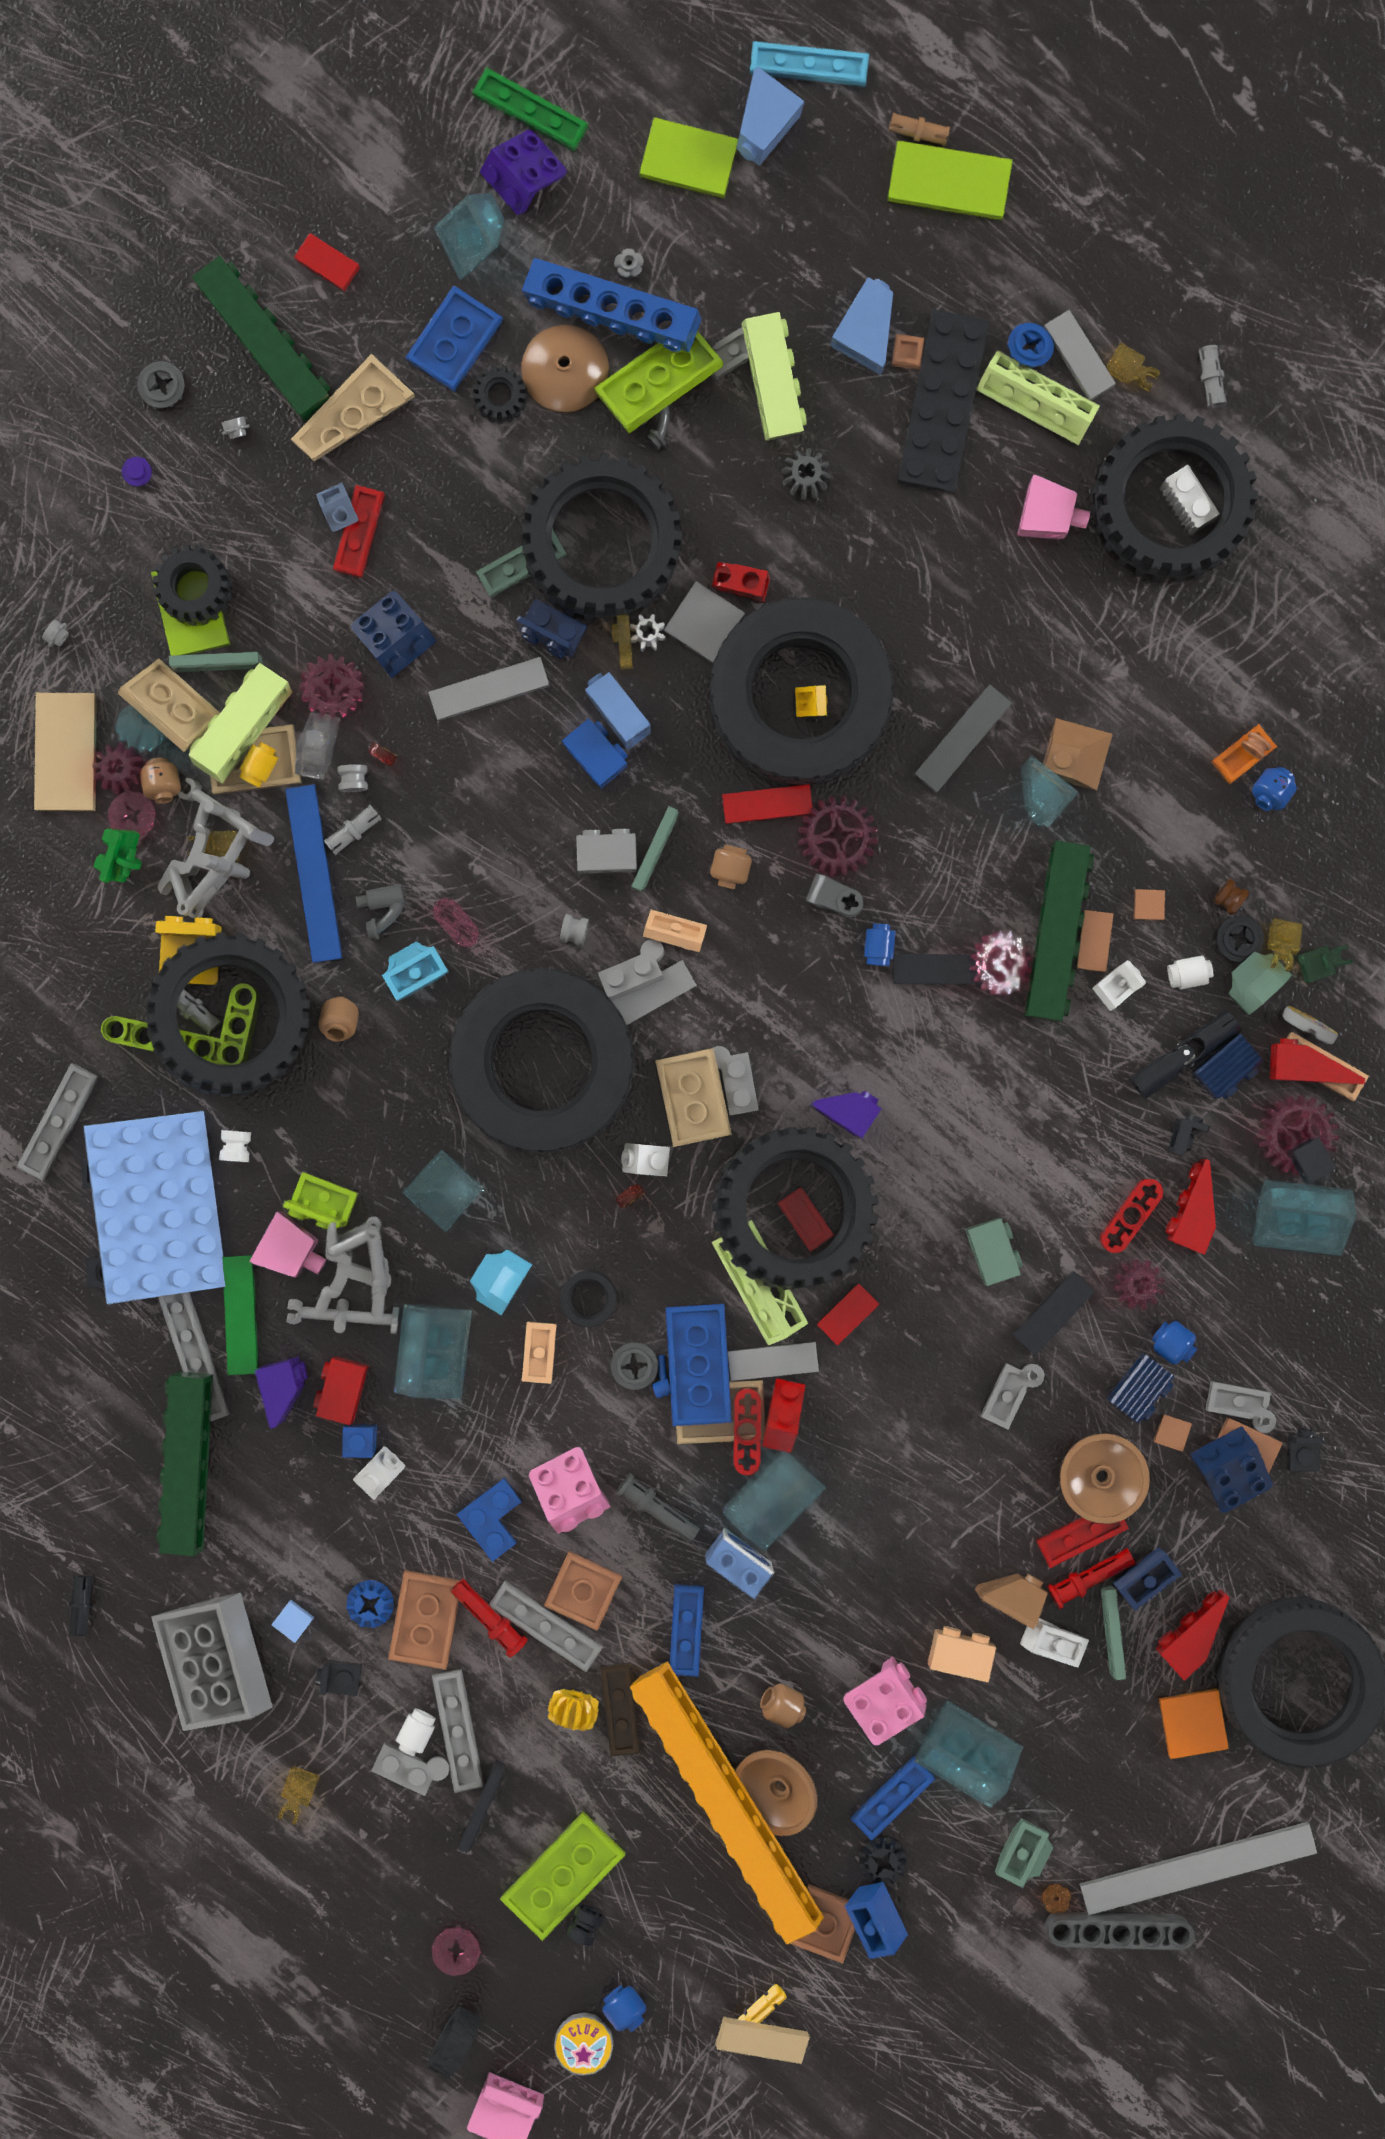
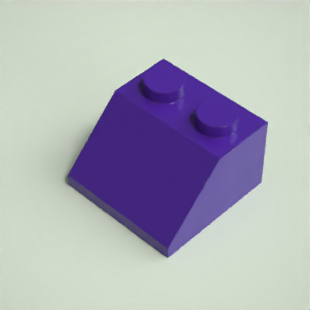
M862 1091L861 1094L854 1092L814 1100L810 1104V1107L858 1139L863 1138L882 1109L877 1106L879 1100L866 1091Z
M299 1356L267 1364L255 1370L270 1429L277 1427L286 1420L306 1385L305 1379H308V1371L305 1362H300Z

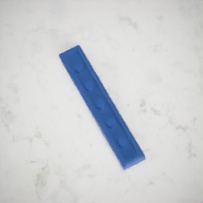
M313 784L288 788L285 791L312 963L343 959L316 786Z

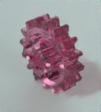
M329 654L328 661H324L318 656L316 666L310 662L307 664L309 672L301 673V679L304 682L300 683L299 690L305 692L302 694L303 702L311 701L309 704L310 711L318 708L319 717H323L325 712H329L331 719H335L336 712H340L343 717H346L347 708L353 711L356 710L357 704L355 701L362 700L363 694L359 691L364 690V682L359 681L362 675L361 671L353 672L354 662L346 665L344 664V656H341L338 661H334L333 655ZM326 671L321 677H316L319 673ZM330 678H332V683L335 687L333 696L331 695V690L329 689L328 685L330 683ZM343 696H348L345 700L338 702Z
M992 932L991 935L982 937L983 943L975 944L978 954H972L970 958L976 960V965L971 966L970 970H977L978 975L975 976L974 981H983L982 990H990L991 995H1010L1011 992L1021 990L1020 984L1028 982L1024 975L1025 973L1032 972V969L1027 966V962H1030L1032 957L1025 955V952L1029 949L1028 945L1020 946L1021 937H1013L1012 932Z

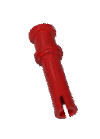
M1125 1548L1079 1574L1072 1572L1069 1574V1578L1055 1585H1047V1589L1058 1609H1061L1064 1603L1078 1596L1081 1598L1086 1596L1085 1594H1087L1088 1589L1136 1564L1130 1551Z
M464 1578L453 1586L450 1593L488 1630V1637L491 1640L495 1639L506 1650L508 1658H511L521 1650L528 1638L524 1635L520 1636L510 1625L508 1618L500 1617Z

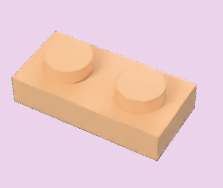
M650 910L643 937L700 952L707 925Z
M527 1321L522 1381L552 1383L557 1324Z

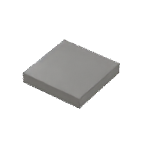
M696 581L669 621L664 632L711 663H714L723 641L728 637L727 635L735 625L741 622L745 612Z

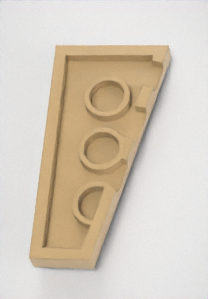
M371 354L291 440L315 462L413 399L415 395Z

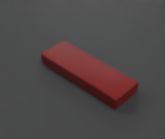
M355 485L351 503L357 514L358 521L343 529L333 566L335 572L362 579L383 504L384 492Z
M810 784L722 794L725 825L813 815Z
M1081 1517L1035 1541L1048 1567L1052 1568L1129 1528L1125 1520L1103 1524Z

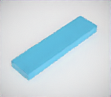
M753 41L750 74H753L758 66L772 77L865 86L869 54Z

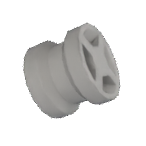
M342 765L337 767L338 774L341 776V782L338 784L339 791L361 792L368 790V784L365 782L364 777L367 773L366 765Z
M565 914L559 942H574L576 946L583 947L589 919L582 918L578 920L574 919L572 915Z

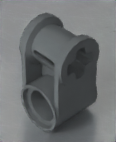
M821 874L815 875L805 900L814 906L833 911L845 917H855L863 908V897L858 891ZM850 896H854L858 907H852L848 911L845 909V903L842 900H848Z

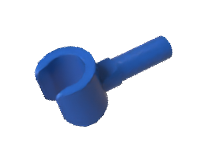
M665 1355L657 1356L661 1381L652 1383L657 1398L670 1394Z

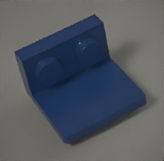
M537 599L534 600L526 617L518 616L516 620L519 632L522 633L521 637L534 645H537L538 642L548 647L547 651L560 659H563L564 656L572 658L587 630L586 625Z

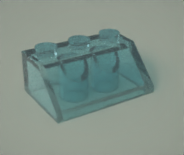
M1265 1180L1258 1199L1254 1246L1342 1256L1357 1216L1353 1190Z
M404 1304L394 1393L415 1398H462L472 1310Z
M778 1451L722 1509V1512L743 1535L765 1551L826 1487L792 1453Z
M947 1700L923 1738L914 1762L991 1808L1007 1793L1023 1746Z

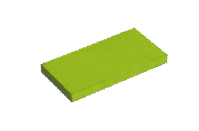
M897 141L887 201L1002 220L1012 159Z
M698 331L690 352L680 350L679 353L666 349L663 346L664 344L657 343L594 388L599 398L628 433H631L724 366L722 359Z
M583 1811L500 1897V1900L543 1941L625 1856L626 1852Z

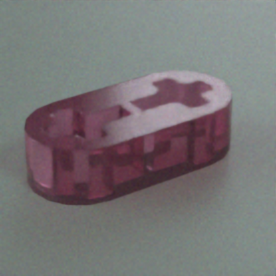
M444 898L434 905L433 914L435 919L459 946L469 948L478 942L480 934L477 926L455 901ZM452 905L454 907L452 914L457 919L454 923L447 917L440 918L442 914L441 906L450 907ZM461 923L465 929L472 928L474 930L471 933L473 937L471 941L466 939L459 940L461 932L456 928L458 924Z

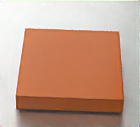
M1217 1688L1159 1698L1167 1751L1170 1759L1229 1749L1219 1690Z

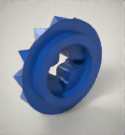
M1023 323L1015 327L1010 333L1007 348L1011 352L1010 358H1015L1019 361V366L1027 365L1032 369L1035 366L1042 367L1051 358L1054 344L1051 335L1042 326L1034 323ZM1026 342L1029 345L1038 343L1033 351L1031 349L1023 350Z
M362 1581L355 1585L347 1596L346 1609L351 1620L360 1627L375 1628L380 1626L390 1618L393 1612L394 1599L392 1593L387 1586L379 1581ZM363 1596L368 1600L380 1597L374 1606L377 1614L371 1609L361 1612L365 1604Z

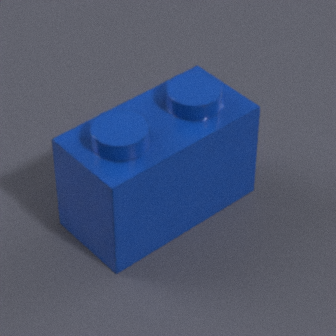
M588 718L564 738L562 743L598 787L602 789L628 767L625 761L628 755L618 743L612 746L606 738L609 733L599 721L593 723Z
M883 1882L858 1887L845 1905L869 1959L894 1955L908 1933Z

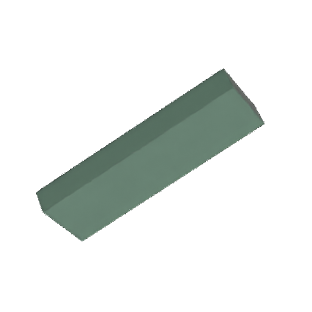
M552 529V547L558 561L567 556ZM522 546L476 571L490 598L531 576L526 568Z
M258 652L169 656V666L175 672L255 669L259 663L262 664V656Z
M668 806L632 884L633 890L640 893L644 892L679 816L677 809Z
M1112 1585L1101 1586L1100 1592L1109 1672L1115 1680L1126 1679L1117 1593Z

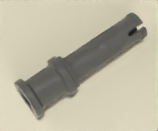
M631 1473L627 1475L615 1493L616 1496H623L634 1504L638 1512L645 1511L656 1518L687 1543H690L695 1538L700 1527L687 1520L656 1497V1493L652 1488L647 1489L637 1482Z

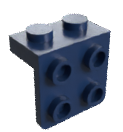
M396 591L387 594L351 624L353 632L391 678L437 642L422 620Z
M1242 1426L1190 1453L1194 1464L1205 1477L1215 1502L1222 1513L1238 1507L1271 1489L1273 1486L1258 1446Z

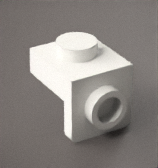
M1126 961L1113 969L1092 989L1111 1011L1134 991L1144 986L1146 981L1141 976L1140 971L1130 961Z
M625 1143L621 1156L622 1171L624 1173L667 1176L670 1147Z
M383 1447L357 1474L353 1481L375 1500L405 1468V1465L387 1447Z

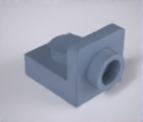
M343 483L316 494L331 531L335 532L358 521L357 514Z

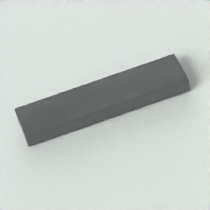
M989 684L915 772L914 776L937 793L1012 702Z

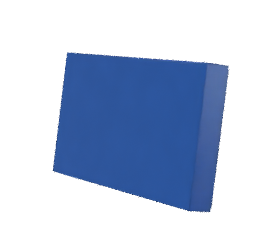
M724 1304L665 1307L672 1426L732 1423Z

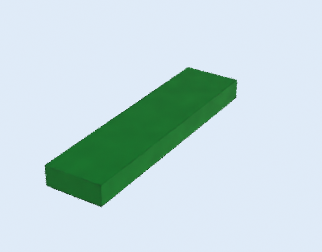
M487 67L472 92L473 97L573 152L577 149L588 129L587 122Z
M253 1255L222 1257L225 1281L224 1306L228 1375L256 1374L255 1370L259 1368L254 1264L249 1262Z

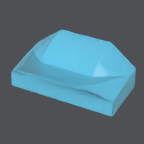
M416 941L389 957L388 969L382 976L396 1001H400L437 981L449 971L434 946L426 947Z
M508 1249L500 1254H486L470 1280L477 1293L476 1300L502 1315L533 1264Z

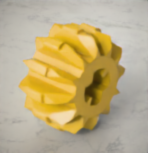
M573 1689L554 1691L548 1707V1719L555 1725L572 1730L585 1731L586 1729H592L597 1720L598 1701L589 1694Z

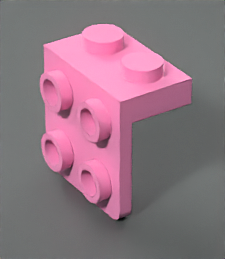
M579 1447L529 1472V1478L546 1518L558 1534L573 1530L578 1523L588 1518H596L603 1514L604 1510L611 1507L607 1497L595 1480L584 1452Z
M894 1657L883 1662L881 1672L846 1693L843 1699L856 1721L874 1745H880L925 1715L927 1699L919 1687L914 1688L909 1680L910 1674L902 1662L897 1663Z

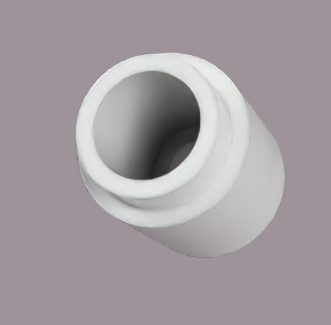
M1203 955L1176 960L1174 964L1167 967L1171 987H1179L1180 990L1209 984V978L1213 977L1211 961H1205Z
M415 1708L412 1714H408L396 1738V1741L400 1744L399 1749L411 1756H414L416 1752L423 1753L435 1728L433 1724L436 1718L425 1711Z

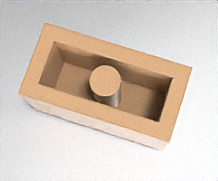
M944 1626L943 1630L935 1629L928 1665L932 1670L989 1682L996 1646L992 1641H989V1636L979 1633H973L972 1637L961 1635V1630Z

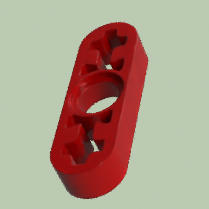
M1143 1179L1136 1184L1100 1235L1101 1246L1106 1251L1111 1253L1122 1252L1134 1238L1163 1197V1188L1158 1181ZM1153 1185V1192L1156 1195L1154 1198H1146L1143 1202L1144 1205L1148 1206L1146 1210L1141 1205L1132 1202L1134 1198L1139 1201L1145 1194L1142 1190L1143 1186L1150 1187ZM1129 1207H1134L1139 1212V1220L1135 1224H1128L1124 1220L1123 1214ZM1117 1221L1123 1227L1131 1229L1129 1234L1122 1231L1118 1239L1121 1241L1119 1246L1112 1245L1110 1247L1108 1245L1110 1243L1109 1238H1107L1108 1234L1115 1235L1120 1227L1115 1226Z
M742 1388L736 1393L734 1398L733 1462L735 1469L740 1474L752 1475L760 1467L761 1398L759 1393L753 1388ZM747 1393L751 1394L752 1399H756V1404H751L750 1415L757 1414L756 1419L750 1417L738 1419L739 1413L745 1415L744 1404H739V1400L744 1399ZM751 1423L755 1426L756 1434L752 1439L745 1440L740 1437L738 1431L742 1424ZM738 1443L742 1445H753L756 1443V1449L750 1448V1457L755 1459V1463H751L749 1469H744L743 1464L738 1463L739 1459L744 1458V1447L738 1449Z

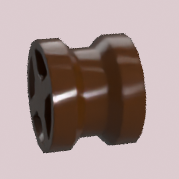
M1229 878L1220 888L1212 902L1216 905H1223L1226 907L1227 913L1233 915L1246 900L1249 891L1245 888L1240 889L1236 886L1235 881Z

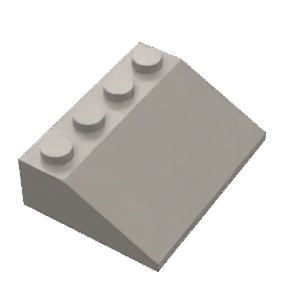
M241 1592L217 1597L151 1617L183 1731L252 1719L273 1707Z

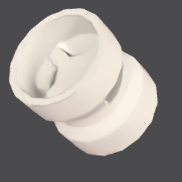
M221 1130V1140L226 1145H223V1149L220 1150L219 1160L249 1162L250 1153L247 1151V1147L244 1146L251 1141V1132Z

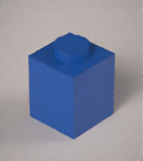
M346 1424L343 1427L342 1457L372 1458L376 1454L377 1424Z

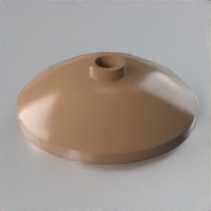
M558 325L540 332L532 339L524 352L521 371L525 388L535 402L553 412L573 413L589 407L599 398L594 388L608 379L609 363L602 344L593 334L577 326ZM562 359H567L570 363L567 367H561L559 362Z
M1103 1433L1083 1438L1068 1451L1061 1465L1060 1486L1066 1502L1078 1515L1092 1522L1107 1524L1128 1518L1142 1505L1149 1489V1469L1144 1456L1135 1445L1117 1435ZM1099 1471L1106 1472V1478L1103 1481H1098L1096 1478Z
M762 1750L750 1754L739 1764L735 1772L773 1835L788 1836L796 1834L811 1822L817 1808L816 1789L807 1771L796 1760L778 1751Z

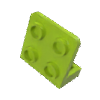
M302 1172L292 1199L286 1200L283 1207L288 1208V1214L295 1218L305 1220L311 1217L316 1219V1225L327 1230L331 1222H336L337 1230V1228L347 1225L358 1193Z

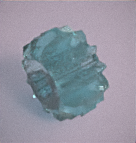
M129 705L120 711L115 731L119 733V741L128 743V749L134 746L139 752H142L144 749L152 752L156 746L159 747L163 743L166 736L134 707Z

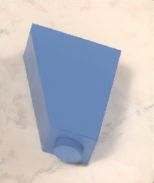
M758 66L754 70L736 149L740 151L745 159L753 161L760 166L799 119L804 100Z
M869 277L866 279L832 336L830 345L879 375L882 374L886 363L893 291L890 290V287L885 282L879 279L872 280Z
M610 672L604 676L602 673H599L588 681L589 687L585 689L587 696L627 751L651 734L650 723Z

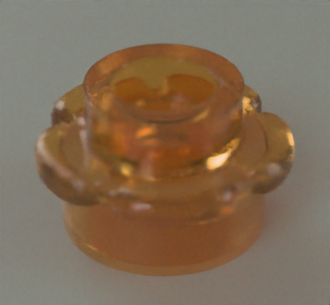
M1060 1884L1048 1886L1042 1894V1902L1045 1903V1909L1050 1913H1063L1070 1906L1071 1894L1067 1888H1063ZM1055 1897H1059L1058 1902L1054 1901Z

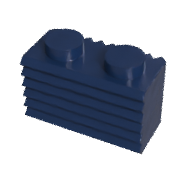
M1237 1034L1191 1073L1213 1099L1223 1097L1226 1100L1238 1090L1236 1084L1241 1079L1249 1080L1261 1070L1258 1065L1264 1060L1242 1034Z
M1141 1353L1107 1397V1400L1135 1422L1147 1421L1156 1409L1153 1404L1158 1397L1164 1398L1171 1391L1174 1385L1171 1381L1175 1376L1148 1355Z
M1158 1547L1115 1580L1113 1585L1134 1610H1138L1139 1606L1143 1607V1603H1148V1599H1153V1595L1157 1596L1158 1592H1162V1588H1167V1584L1171 1585L1172 1581H1176V1577H1181V1572L1168 1555Z

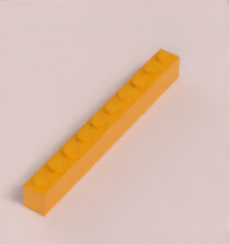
M668 1661L641 1675L630 1686L634 1700L637 1704L641 1705L648 1717L650 1726L657 1731L662 1739L666 1752L672 1756L679 1767L681 1777L688 1782L693 1790L697 1803L704 1808L709 1816L713 1829L720 1834L726 1844L728 1854L735 1859L740 1867L744 1880L751 1885L756 1893L761 1908L767 1911L773 1921L777 1934L782 1936L786 1944H789L816 1931L824 1916Z

